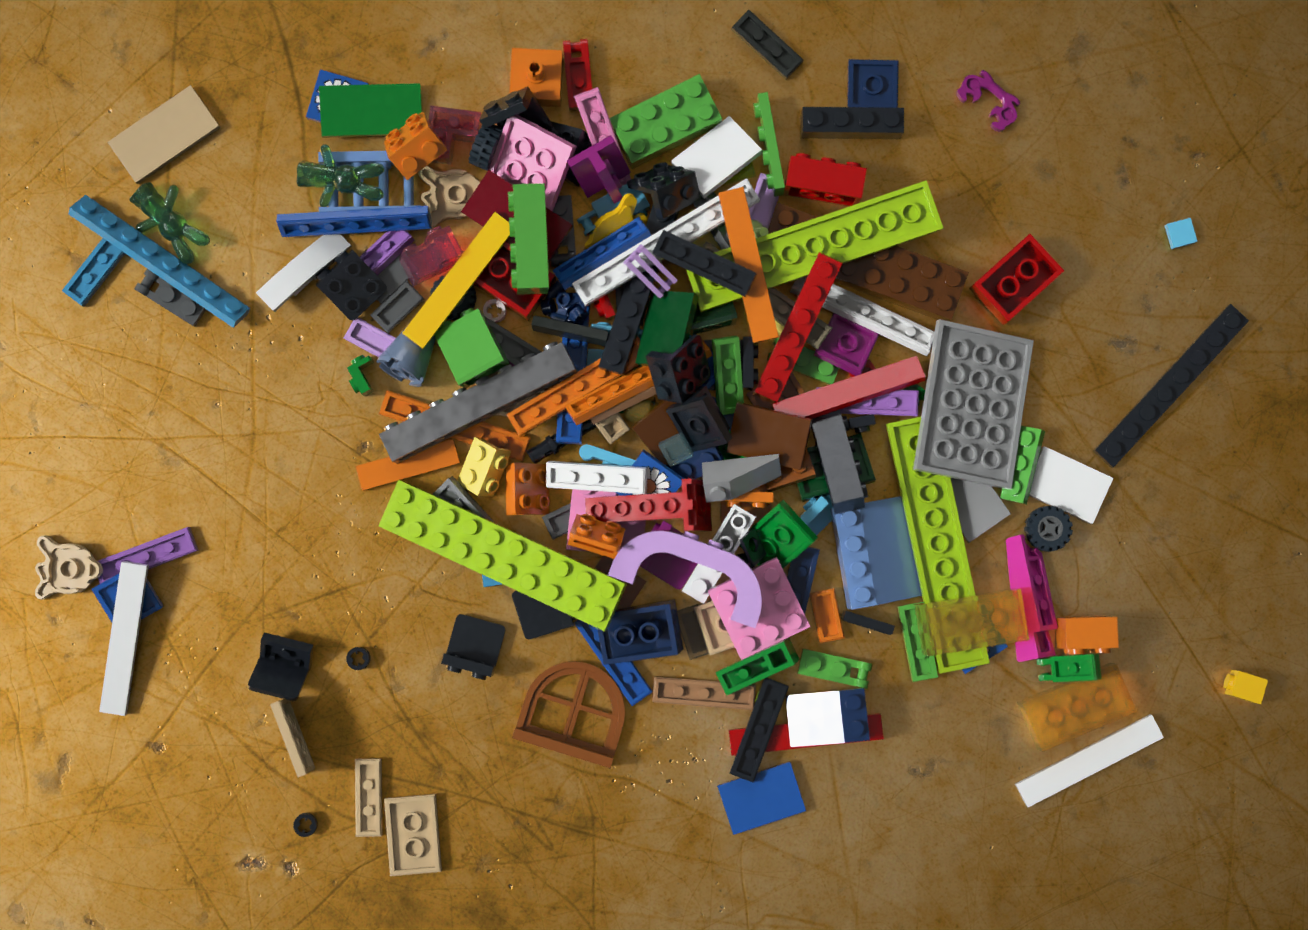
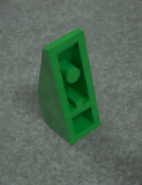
M788 637L715 673L727 696L795 665L800 659Z

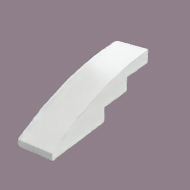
M341 234L321 236L275 274L256 294L276 312L293 295L296 296L313 279L316 280V276L326 267L329 268L335 262V258L344 250L347 251L351 245Z

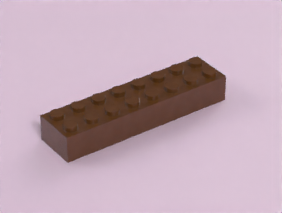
M777 203L768 228V234L817 218V216ZM894 246L842 264L834 282L930 318L951 321L969 272L899 246Z

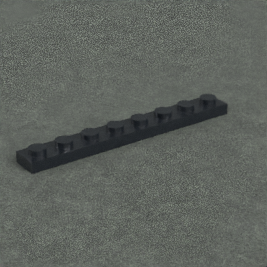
M653 205L646 224L651 235L675 222L679 211L664 219L656 218ZM655 265L652 266L651 269L658 275L659 269ZM647 271L642 272L655 285L656 280ZM637 276L626 283L598 366L602 370L622 376L625 374L652 293Z
M1232 304L1227 305L1099 443L1093 452L1109 467L1114 468L1249 320Z

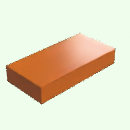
M835 589L810 593L809 596L819 643L845 638Z

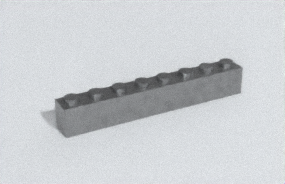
M552 342L543 347V352L534 355V353L528 354L520 359L521 363L513 367L511 364L506 365L497 371V375L491 378L488 376L482 377L475 381V386L469 389L464 387L452 393V398L446 401L439 399L429 405L430 409L422 413L420 410L415 411L407 416L408 420L400 424L394 422L384 427L385 431L380 433L379 436L392 462L398 464L577 373L578 371L565 345L562 342L559 344Z

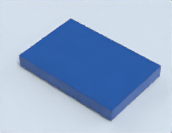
M790 761L758 771L754 783L737 778L717 785L733 835L806 811Z

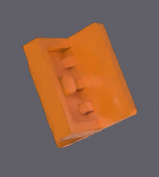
M511 463L507 465L506 515L549 514L550 501L549 488L546 487V464Z
M763 484L732 500L721 501L720 521L723 523L735 504L754 515L756 518L752 524H756L771 511L773 492H767L766 486Z

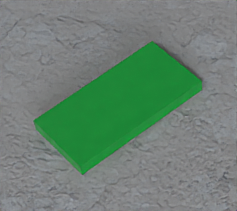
M420 83L319 86L322 138L387 136L392 130H399L404 126L406 120L411 115L422 112Z

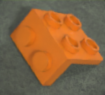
M424 112L411 115L406 120L404 126L399 130H392L385 137L384 145L387 156L406 180H409L447 151L446 145L430 127Z
M576 514L567 545L615 559L620 550L626 528H622L615 522L596 520L594 516L589 514Z

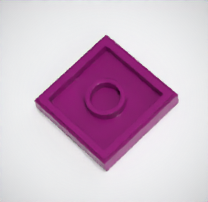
M833 313L828 323L832 329L819 348L816 349L814 356L855 376L860 375L879 334Z

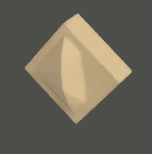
M619 413L595 424L609 444H612L630 430Z

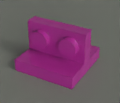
M611 135L567 160L587 198L605 188L614 204L621 201L623 197L619 189L623 187L619 180L630 174L631 171Z

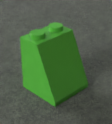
M473 308L460 314L461 318L454 322L451 320L444 322L434 335L459 386L465 388L475 384V381L489 376L500 368L510 365L482 311L479 309L474 310Z

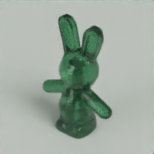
M324 144L320 147L324 164L303 160L297 165L296 182L298 187L324 188L319 200L321 207L329 205L335 188L341 193L355 192L371 201H379L384 197V193L380 188L361 182V178H372L381 175L385 168L380 163H370L359 167L343 164L336 167L330 147Z
M151 182L142 184L130 197V202L150 218L138 223L136 230L143 233L158 226L160 234L172 243L179 260L185 264L192 263L194 255L184 241L183 236L199 246L208 245L210 238L203 231L189 225L181 213L172 210L179 188L176 185H171L164 199Z

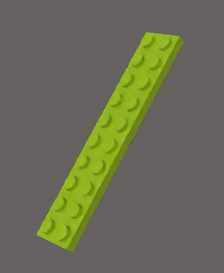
M926 180L756 238L767 289H771L808 276L819 252L844 264L943 230V225ZM730 247L715 252V254L734 262ZM686 270L693 292L699 295L697 303L700 312L742 299V295Z
M921 417L887 423L886 427L938 673L941 674L989 664L990 661L951 478L913 470Z
M403 480L397 481L379 524V527L602 631H607L627 583L608 576V574Z

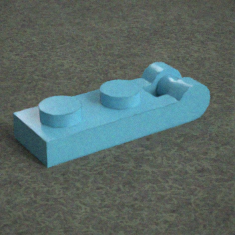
M588 444L581 446L579 449L580 457L584 461H591L594 458L602 461L604 465L632 466L635 462L633 459Z

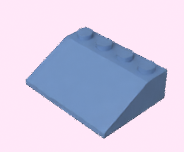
M901 496L865 502V508L835 514L833 508L830 509L847 609L853 610L922 596Z

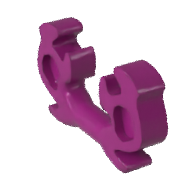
M981 70L979 73L981 77L976 75L966 76L961 87L956 91L958 99L965 103L967 100L966 95L973 97L972 103H975L982 95L980 89H987L1002 103V107L996 106L990 112L989 117L995 116L998 121L992 122L990 127L995 131L1003 132L1005 127L1013 124L1017 118V112L1013 105L1018 107L1020 105L1019 99L1003 90L985 70Z

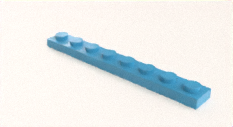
M84 195L70 207L68 213L70 216L234 328L248 315L250 308L87 195Z

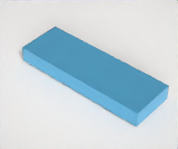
M102 238L62 291L84 307L125 253Z

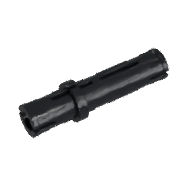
M590 419L583 422L582 436L597 428ZM556 434L551 437L548 435L545 437L546 440L526 452L532 462L537 464L553 453L556 455L561 448L568 444L556 443Z

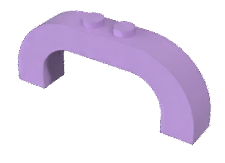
M651 531L629 541L618 552L611 565L608 576L630 584L634 583L643 560L659 552L670 553L720 571L730 577L737 590V601L731 615V620L756 628L762 606L758 580L745 561L735 554L723 550L724 544L709 540L708 544L698 541L699 535L685 531L684 535L671 531Z

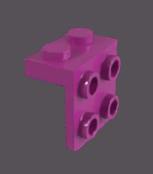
M663 521L661 525L656 523L652 531H671L684 535V533L675 529L666 521ZM659 552L645 558L640 567L680 590L684 587L698 563L670 553Z

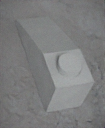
M779 454L702 463L706 502L732 500L781 476Z

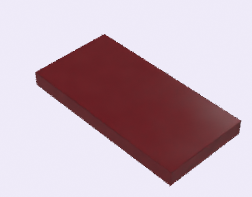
M488 170L461 212L483 227L494 212L509 222V218L514 217V211L509 212L508 192H513V185L491 170ZM546 207L547 255L549 264L573 225ZM509 236L506 242L509 244L515 243V237Z

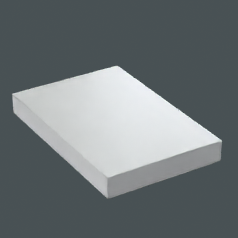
M728 116L671 160L675 167L682 166L684 169L695 171L700 195L705 199L760 156L762 149Z
M1043 446L1038 458L1029 496L1050 506L1061 508L1065 513L1093 524L1113 478Z

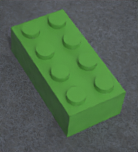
M700 74L609 118L617 141L631 169L709 132L722 122V117Z
M545 183L513 184V192H508L509 212L514 211V217L509 218L510 237H515V243H510L511 263H516V269H511L512 288H517V295L548 294Z

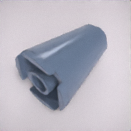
M402 331L378 357L376 362L381 363L379 367L396 380L402 382L403 378L410 380V386L420 387L426 376L436 338L433 336L426 347L422 349L404 336Z

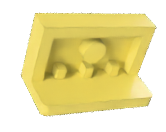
M474 437L457 481L462 487L477 496L493 497L499 488V482L504 469L508 465L511 451L498 448L480 437Z

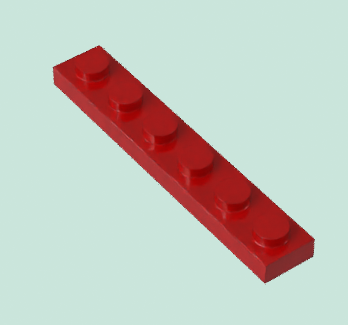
M821 252L818 253L754 392L778 402L843 262Z

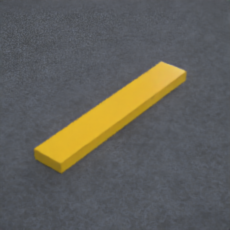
M494 212L402 334L420 348L424 349L509 238L510 228L509 222Z

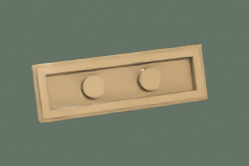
M382 758L355 759L356 837H377L383 835Z

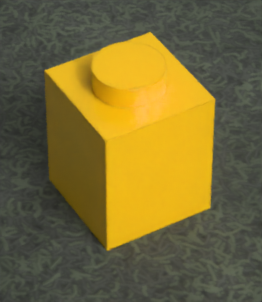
M1231 670V673L1227 674L1224 680V688L1226 689L1224 694L1251 703L1261 704L1268 680L1245 672Z

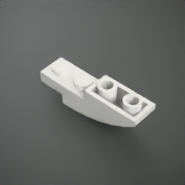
M734 504L712 540L724 544L723 550L734 554L740 545V539L748 532L756 517ZM697 564L682 591L704 604L709 596L708 590L715 586L722 572Z

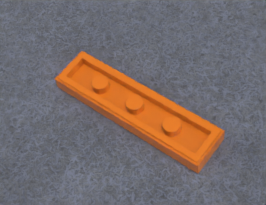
M450 439L440 442L398 464L392 462L390 457H386L355 467L362 491L461 463L455 441Z

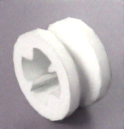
M492 299L485 303L483 314L488 319L498 323L506 316V307L499 300ZM494 304L499 309H502L501 314L497 313L498 317L493 318V315L488 313V309H492L491 305Z

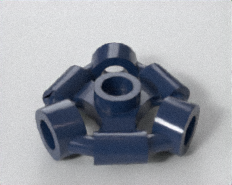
M559 280L550 287L548 295L540 303L543 314L554 320L578 325L583 323L588 317L586 312L587 306L584 305L577 292H566ZM552 298H556V303L558 304V311L556 308V304ZM577 304L580 305V306L575 307V308L570 312V310H571L575 305H577Z

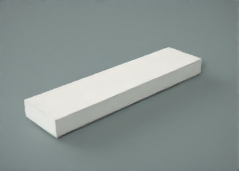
M548 461L546 462V487L646 494L647 467Z

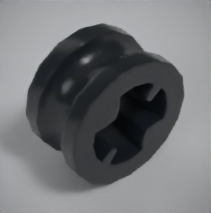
M363 647L351 649L346 656L348 666L354 670L366 668L371 661L369 651ZM360 651L363 653L362 658L365 662L363 664L358 663L357 666L354 664L355 659L352 655L354 653L359 654Z
M302 813L295 819L293 823L295 833L301 837H308L315 832L317 820L313 814ZM305 818V821L311 820L310 831L306 832V829L302 831L299 828L301 825L300 819Z

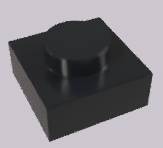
M874 414L848 419L849 429H855V434L869 432L870 427L876 424Z

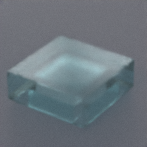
M682 432L659 442L658 445L670 467L693 457L694 454Z

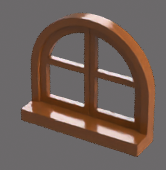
M580 661L556 664L542 672L531 684L512 738L611 768L625 719V705L622 693L612 677L595 665ZM569 674L581 675L573 702L542 693L544 688L556 678ZM589 677L598 682L607 692L612 705V714L581 705ZM539 697L571 707L563 734L531 725ZM579 710L612 719L604 747L571 737Z

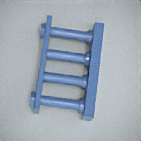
M386 151L318 152V162L328 170V207H319V212L420 206L414 205V176L409 180H406L404 177V206H389V170L391 166L395 165L388 158ZM366 166H376V169H378L379 206H364L363 170L366 169ZM341 167H351V170H353L352 207H338V171L341 170Z

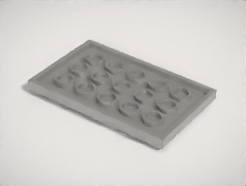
M941 319L936 321L913 470L1003 489H1012L1034 340Z

